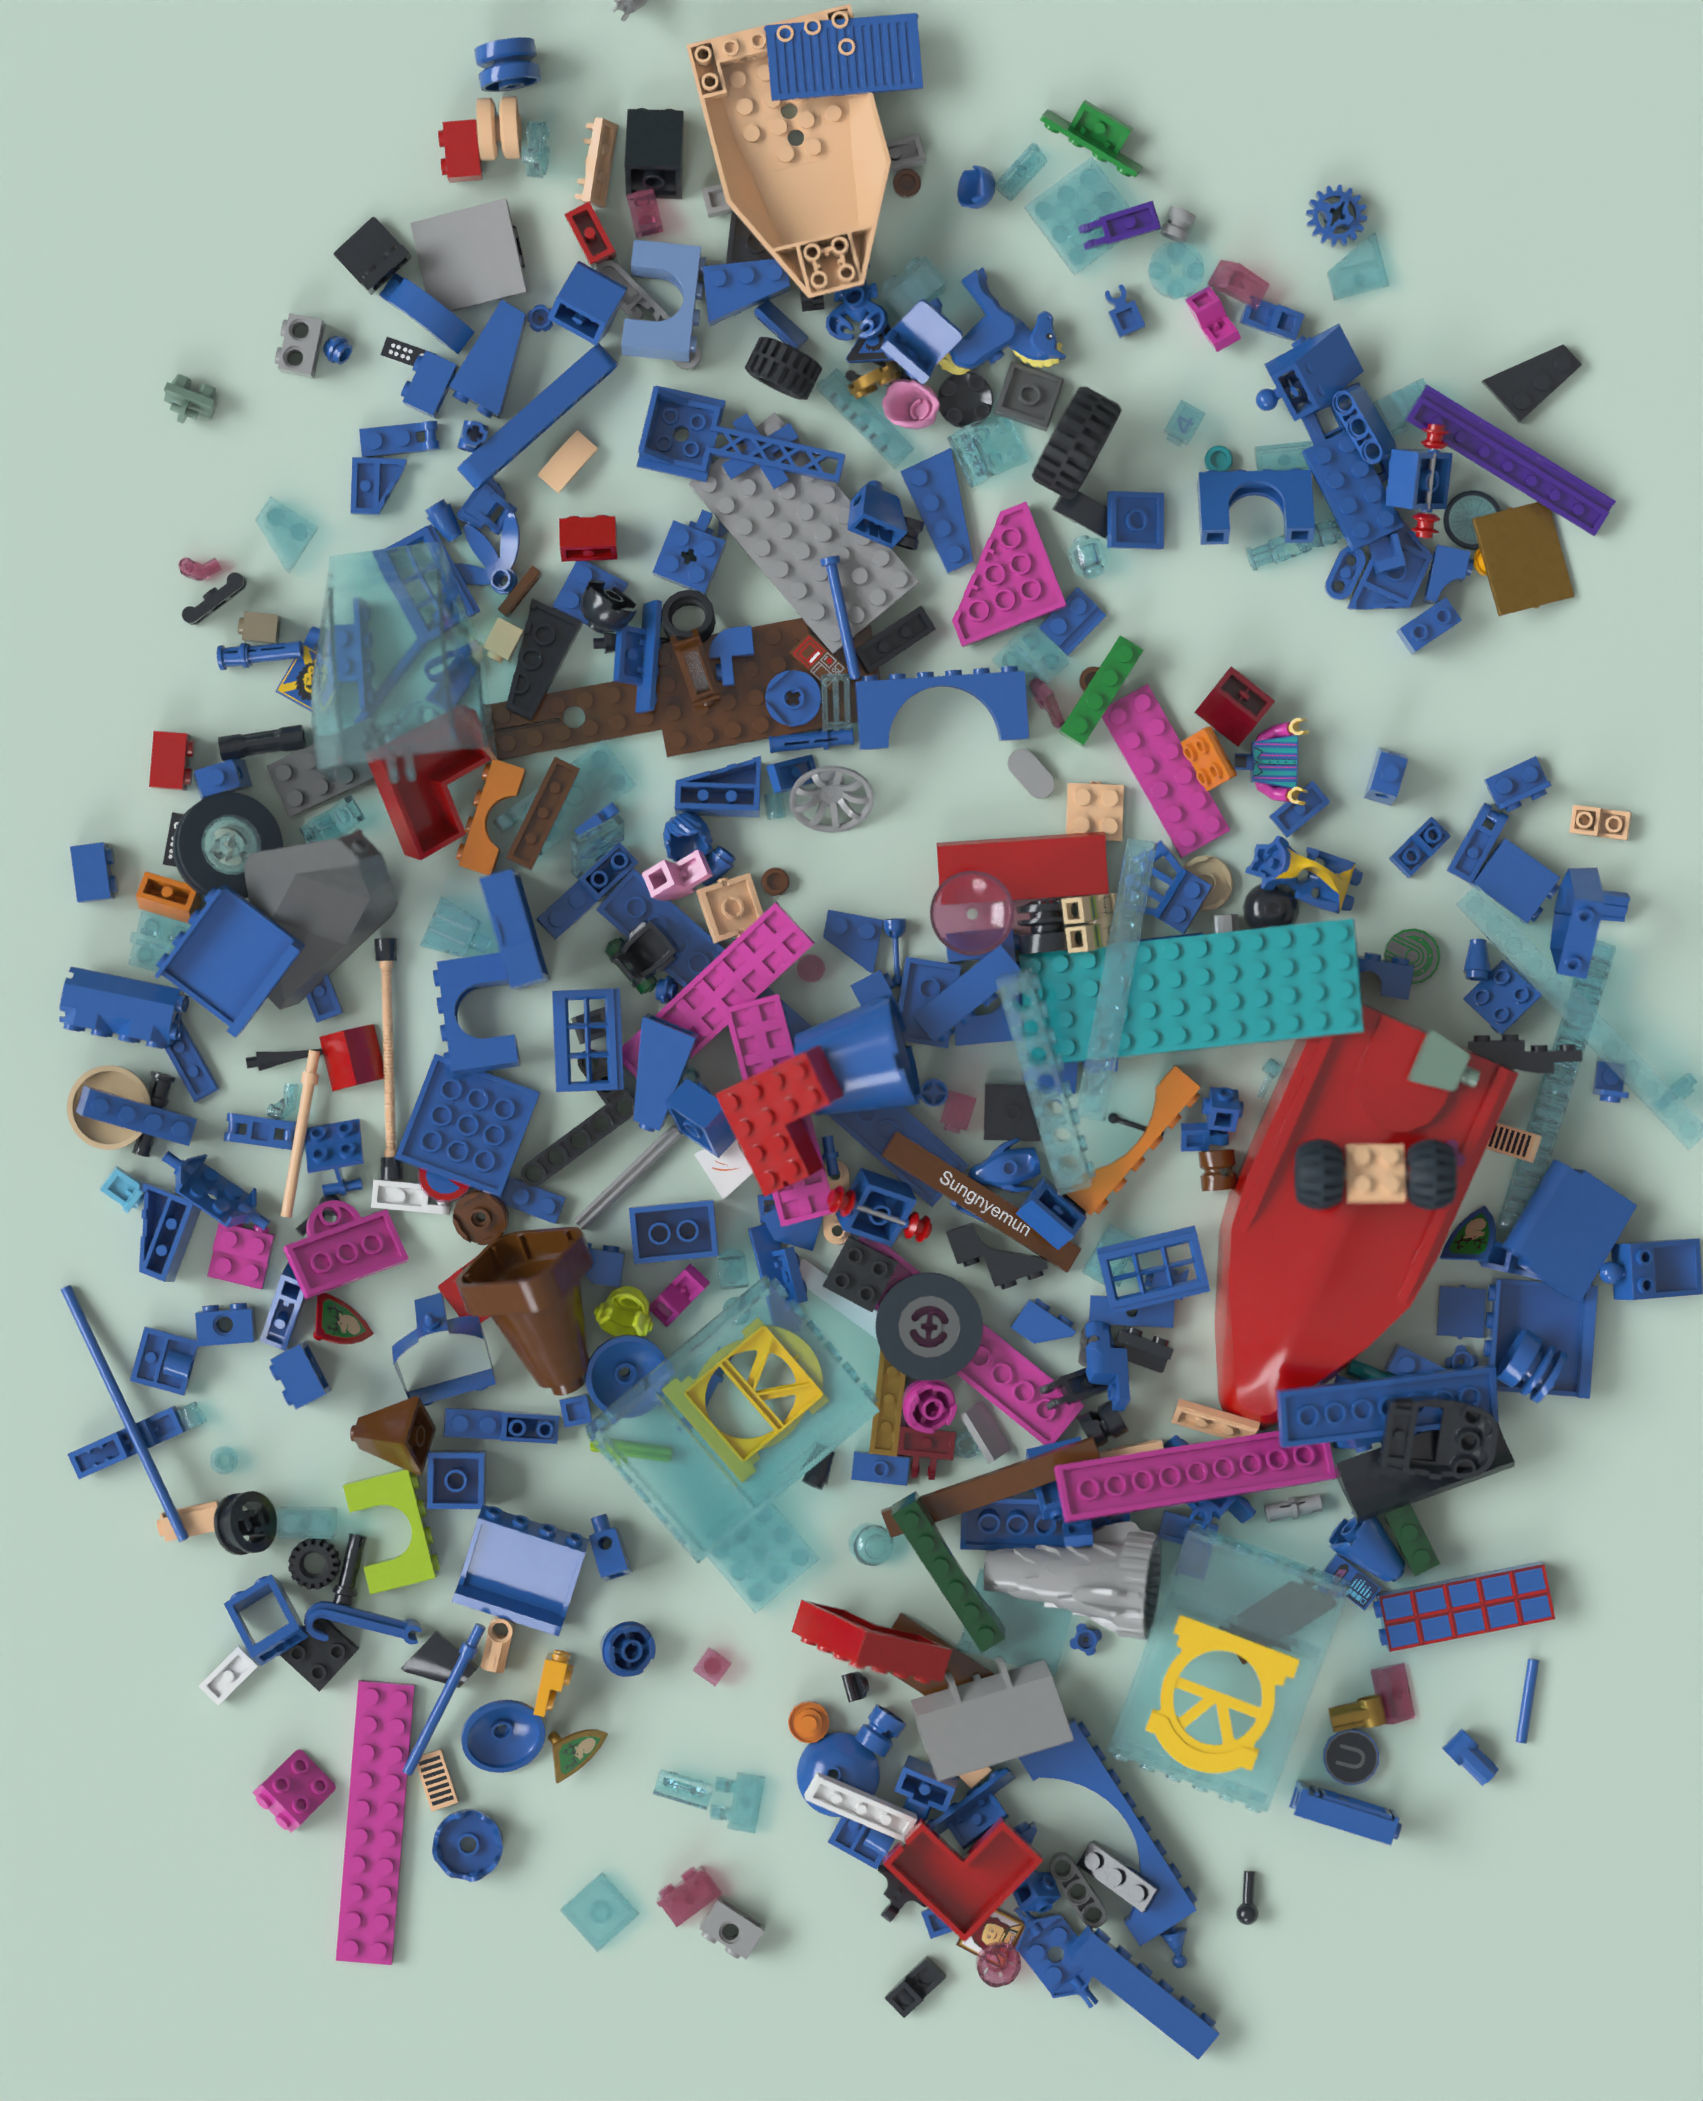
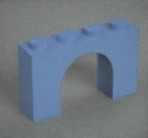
M634 240L631 276L661 279L672 283L681 292L683 303L674 316L663 321L624 319L622 355L689 362L690 352L696 353L697 336L692 334L693 326H699L700 309H695L696 300H702L703 283H698L699 273L703 274V266H706V257H701V246Z

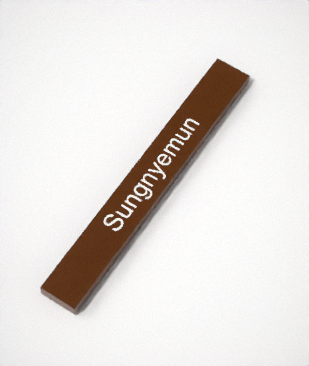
M894 1132L881 1154L883 1158L1066 1273L1069 1272L1081 1251L1080 1247L1070 1241L1057 1250L1016 1214L1018 1211L1017 1207L899 1132Z

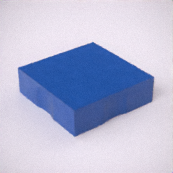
M510 869L479 878L510 988L519 990L550 981L520 873Z

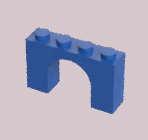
M1294 468L1277 471L1264 469L1262 471L1235 470L1232 472H1218L1216 470L1199 472L1197 493L1200 545L1229 544V509L1237 500L1253 495L1266 497L1280 508L1283 515L1285 543L1313 542L1315 519L1311 470Z
M1013 928L945 934L948 962L982 960L1001 944L1020 968V962H1016L1015 950H1020L1019 933L1013 934ZM1018 982L1008 990L1006 988L1005 997L996 1010L986 1015L974 1016L964 1025L961 1021L954 1025L955 1046L1023 1040L1025 1026L1024 1017H1021L1020 1006H1023L1022 989H1018Z
M501 953L437 961L438 970H433L435 987L440 986L441 997L436 999L438 1013L444 1014L445 1024L440 1025L442 1041H447L448 1052H444L446 1069L451 1068L452 1074L457 1076L519 1067L520 1058L515 1034L484 1039L475 1038L466 1034L458 1023L459 1006L469 993L480 988L509 984Z

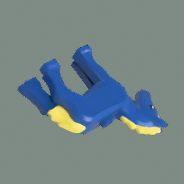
M983 267L979 270L976 269L961 280L962 285L981 308L985 316L937 363L942 365V370L955 375L966 374L987 361L991 364L995 363L1005 355L1003 350L1007 347L1014 352L1016 357H1020L1022 362L1025 364L1029 363L1034 368L1037 366L1049 368L1053 364H1059V360L1066 358L1064 352L1061 351L1063 344L1056 340L1053 316L1049 312L1043 311L1037 316L1036 325L1031 331L1017 316L1000 306L988 288L987 276ZM937 297L930 304L942 313L943 304Z

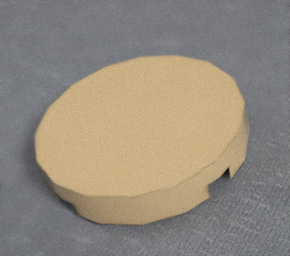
M1207 855L1194 857L1185 863L1183 868L1213 885L1199 911L1215 910L1225 904L1231 895L1233 887L1232 874L1227 865L1221 860Z

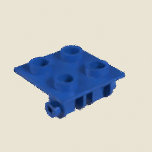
M1502 960L1488 974V980L1480 981L1463 1000L1484 1018L1497 1034L1503 1035L1542 995Z

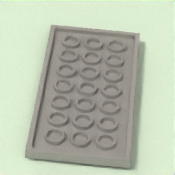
M774 412L756 429L761 436L767 437L785 426V424ZM798 439L793 442V443L801 444V442H800ZM744 442L737 445L740 452L748 449ZM781 450L773 454L776 460L784 456ZM800 452L792 457L793 462L798 467H803L811 462L806 453ZM720 457L710 466L707 483L692 480L689 483L693 491L832 655L843 648L827 570L826 567H821V559L831 556L840 557L841 563L837 564L853 638L919 584V581L891 548L847 529L851 501L834 482L784 471L789 481L774 490L758 465L731 480L722 467V464L730 459Z

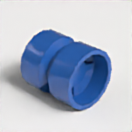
M876 1704L868 1716L869 1724L862 1725L855 1739L872 1752L885 1758L893 1746L891 1739L899 1737L906 1723L886 1708Z

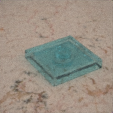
M603 1872L596 1876L560 1909L562 1914L597 1952L639 1915V1912Z

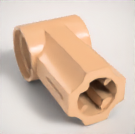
M497 1616L491 1620L480 1668L494 1673H504L515 1629L514 1622ZM497 1623L505 1624L508 1627V1633L505 1635L497 1634L494 1630V1625Z

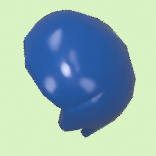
M974 165L973 170L963 171L958 183L957 196L958 202L962 207L980 209L988 205L995 194L996 182L990 170L984 166Z

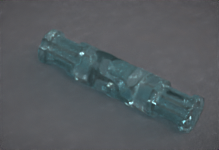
M1328 519L1315 524L1313 542L1295 543L1299 549L1297 552H1287L1284 535L1268 540V543L1253 549L1247 547L1245 550L1251 569L1254 572L1260 566L1272 562L1277 564L1306 554L1312 550V547H1326L1335 544L1338 539L1344 538L1336 520L1331 521Z

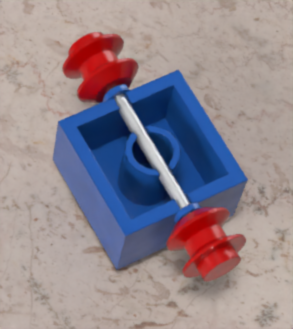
M1428 423V428H1422V431L1427 433V438L1420 441V443L1425 448L1430 449L1391 450L1388 486L1386 488L1387 506L1421 509V512L1412 516V518L1417 520V527L1411 528V531H1416V537L1433 538V533H1439L1438 530L1434 529V522L1440 521V518L1432 512L1433 509H1447L1453 453L1437 450L1449 446L1443 440L1444 435L1450 433V431L1445 430V425Z
M860 1168L846 1193H844L843 1186H837L828 1194L827 1205L829 1206V1211L836 1214L842 1229L849 1233L890 1247L893 1246L902 1228L905 1238L910 1239L915 1235V1240L919 1243L927 1239L931 1234L932 1224L930 1223L929 1216L924 1215L920 1219L918 1212L911 1213L917 1199L907 1183Z

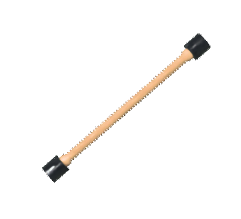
M397 938L374 939L375 961H379V968L382 971L381 985H383L381 986L383 989L381 990L383 992L381 994L383 996L382 1017H384L382 1019L384 1021L382 1022V1028H384L382 1030L384 1032L383 1053H385L383 1054V1057H385L383 1058V1064H385L383 1065L385 1068L383 1070L385 1071L384 1093H386L384 1094L386 1096L384 1098L386 1100L384 1101V1106L386 1107L385 1132H387L385 1133V1136H387L385 1137L387 1139L385 1141L387 1143L385 1145L386 1150H384V1157H381L380 1173L381 1180L403 1179V1166L401 1161L395 1159L397 1153L395 1146L397 1144H395L396 1115L394 1114L396 1112L394 1110L396 1108L394 1107L396 1105L394 1104L395 1083H393L395 1082V1079H393L395 1078V1072H393L395 1070L393 1068L394 1043H392L394 1042L392 1040L394 1038L392 1036L394 1035V1030L392 1029L393 1004H391L393 1002L391 1000L393 999L391 997L393 995L391 993V970L393 968V961H397Z

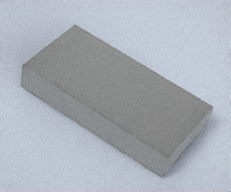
M983 1401L975 1404L960 1415L988 1464L1011 1449Z

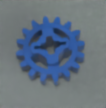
M1329 185L1326 187V194H1323L1321 191L1316 193L1318 201L1310 200L1309 205L1313 210H1307L1306 216L1312 217V220L1308 221L1306 225L1307 227L1315 228L1312 237L1322 236L1321 244H1324L1328 239L1331 240V247H1335L1337 241H1340L1342 246H1346L1348 237L1352 241L1357 239L1355 231L1363 232L1364 227L1359 223L1366 222L1367 216L1361 215V212L1367 207L1366 205L1358 204L1361 198L1360 195L1354 198L1351 196L1352 188H1349L1347 192H1342V185H1338L1336 191H1333ZM1340 198L1339 202L1329 204L1325 202L1328 199ZM1348 204H1350L1354 210L1355 219L1352 215L1349 214V210L1347 207ZM1342 206L1340 218L1331 226L1332 213L1334 214ZM1318 213H1319V216L1323 217V219H1324V222H1325V227H1324V228H1323V227L1321 226V224L1319 223ZM1340 228H1344L1345 230L1348 229V231L1344 233L1333 234L1334 230Z

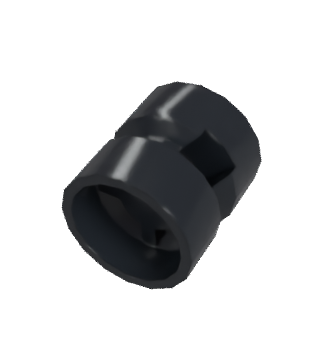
M1112 1401L1099 1405L1097 1412L1090 1410L1077 1417L1088 1438L1093 1436L1097 1448L1108 1443V1437L1117 1438L1129 1431L1120 1413L1112 1411Z

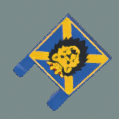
M312 627L303 643V659L293 660L275 692L325 719L344 686L335 687L331 685L330 658L314 649L322 637V631L317 627Z

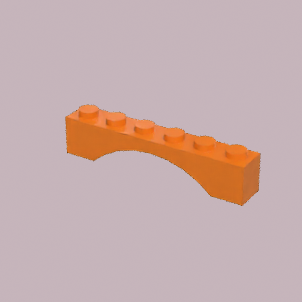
M1173 1066L1155 1086V1102L1152 1116L1145 1132L1137 1143L1125 1155L1114 1162L1097 1169L1083 1171L1064 1193L1089 1215H1092L1094 1211L1099 1214L1109 1203L1106 1197L1112 1190L1117 1193L1127 1182L1124 1176L1131 1169L1135 1172L1146 1160L1143 1154L1149 1148L1154 1150L1164 1138L1161 1136V1133L1167 1127L1172 1129L1182 1118L1179 1114L1186 1105L1190 1108L1201 1095L1197 1092L1201 1087L1178 1067Z

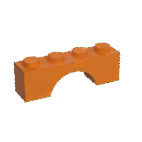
M493 759L491 764L486 763L482 774V779L486 780L483 791L478 790L473 806H476L477 809L474 817L469 816L465 827L468 837L465 844L460 843L456 859L460 860L458 866L488 876L494 873L501 850L489 837L487 830L488 816L493 807L500 801L519 796L526 775V769Z

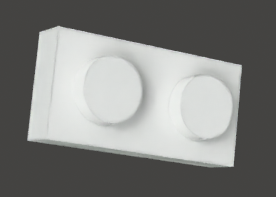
M239 1645L199 1687L219 1706L259 1664Z

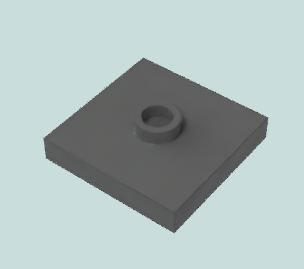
M1011 361L993 414L1047 432L1064 379Z

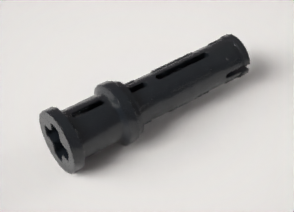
M151 1071V1076L153 1077L149 1088L151 1105L160 1108L166 1107L169 1103L167 1097L172 1082H175L176 1077ZM143 1133L136 1140L132 1153L149 1157L155 1136Z
M349 1533L338 1585L336 1584L333 1587V1592L335 1593L333 1603L352 1607L353 1599L357 1597L358 1592L355 1589L367 1540L366 1536Z

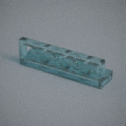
M836 368L827 378L821 379L816 384V389L895 469L915 448L865 397L856 400L855 396H851L847 385L852 383Z

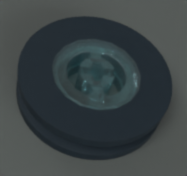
M235 792L213 794L193 805L180 819L173 837V856L180 875L193 890L204 897L207 896L213 887L218 889L223 884H226L243 898H247L244 865L249 855L256 852L283 848L282 834L271 812L254 798ZM218 829H230L237 833L230 837L231 832L219 838L214 836L215 831ZM227 841L228 847L232 848V851H230L229 853L228 847L224 846V843H226ZM237 856H240L242 859L238 865H226L219 861L226 857V862Z

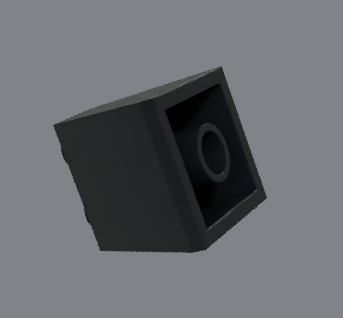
M627 109L624 164L626 198L682 199L683 110Z

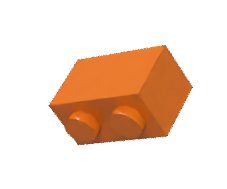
M147 871L144 873L136 894L139 909L188 923V920L199 908L202 901L201 895L187 883Z

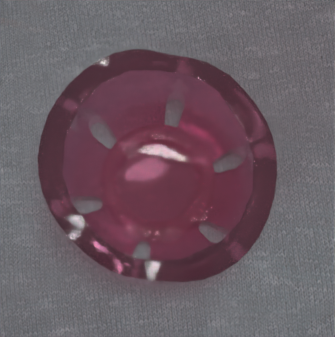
M991 1942L985 1945L976 1957V1970L982 1981L991 1987L996 1988L1010 1984L1015 1980L1021 1969V1959L1018 1951L1007 1942Z

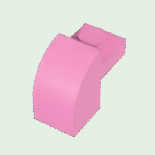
M700 850L694 851L676 863L663 860L642 873L651 897L661 901H671L688 896L696 891L695 886L713 876L705 855Z

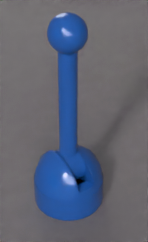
M884 919L885 933L893 939L894 977L892 981L895 986H900L902 984V977L900 976L898 938L905 933L906 919Z

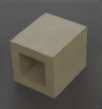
M244 611V618H239L238 634L242 635V640L245 642L279 643L281 617L276 614Z

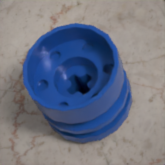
M1525 1328L1516 1337L1504 1355L1496 1371V1379L1511 1388L1518 1384L1520 1380H1523L1520 1394L1526 1396L1531 1392L1530 1400L1539 1403L1559 1380L1568 1354L1559 1350L1554 1355L1556 1347L1552 1344L1540 1352L1542 1338Z

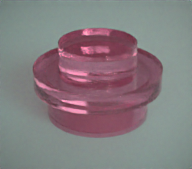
M813 954L803 956L797 964V973L806 982L818 981L825 971L822 959Z

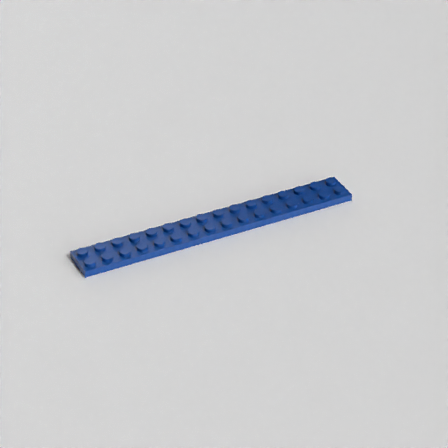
M634 868L631 869L596 909L628 939L632 929L641 922L654 919L668 932L680 950L677 953L678 958L664 971L684 988L725 950L719 943L714 944L711 936L670 900L661 901L652 898L643 876ZM767 987L756 999L772 996L775 993ZM781 999L793 1049H795V1034L812 1026ZM903 1106L828 1115L900 1180L909 1184L911 1189L931 1207L943 1195L881 1156L894 1132L904 1135L962 1173L969 1166Z

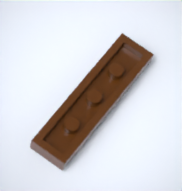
M554 757L506 859L532 871L580 772V768Z

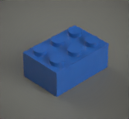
M714 1199L629 1208L634 1264L719 1256Z

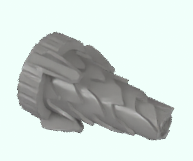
M1127 1521L1092 1529V1546L1079 1548L1068 1546L1065 1548L1036 1545L1035 1549L1025 1547L986 1551L983 1589L984 1591L1008 1593L1023 1600L1044 1602V1607L1067 1609L1074 1615L1087 1616L1110 1631L1116 1632L1119 1637L1147 1640L1153 1629L1159 1598L1162 1563L1161 1540L1154 1532L1141 1531L1135 1522Z

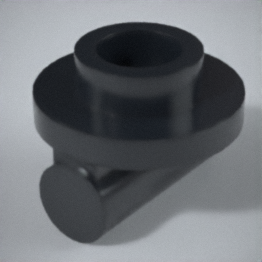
M858 1671L841 1676L849 1703L866 1697L869 1683L865 1676Z

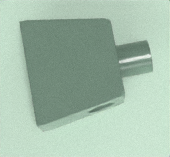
M1428 1030L1407 1080L1455 1092L1459 1082L1474 1088L1480 1072L1466 1066L1470 1058L1469 1053L1437 1032Z

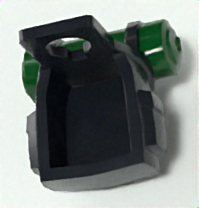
M654 919L650 921L644 920L629 933L630 938L626 941L621 937L612 939L604 951L609 956V960L623 972L632 983V987L636 988L641 995L653 991L658 982L654 976L657 970L662 972L678 958L677 953L680 951L668 932Z

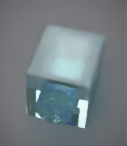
M1181 400L1163 433L1167 434L1166 439L1181 447L1182 443L1188 446L1206 413Z

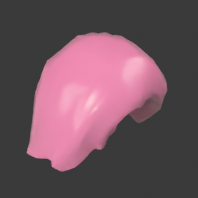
M914 379L894 380L888 386L882 406L885 416L893 424L915 430L934 424L936 414L940 408V402L930 386L922 385Z

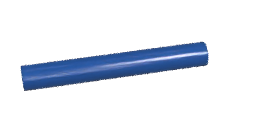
M1528 1658L1515 1741L1518 1743L1527 1744L1539 1660Z

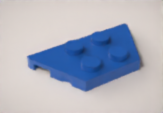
M1398 511L1396 513L1403 528L1395 533H1398L1406 566L1376 575L1370 557L1347 609L1410 608L1433 555L1418 540L1416 534L1403 521Z

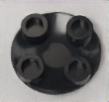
M967 372L963 375L953 374L942 383L938 392L939 411L943 418L953 426L959 428L975 427L981 424L992 410V390L987 381L978 374Z

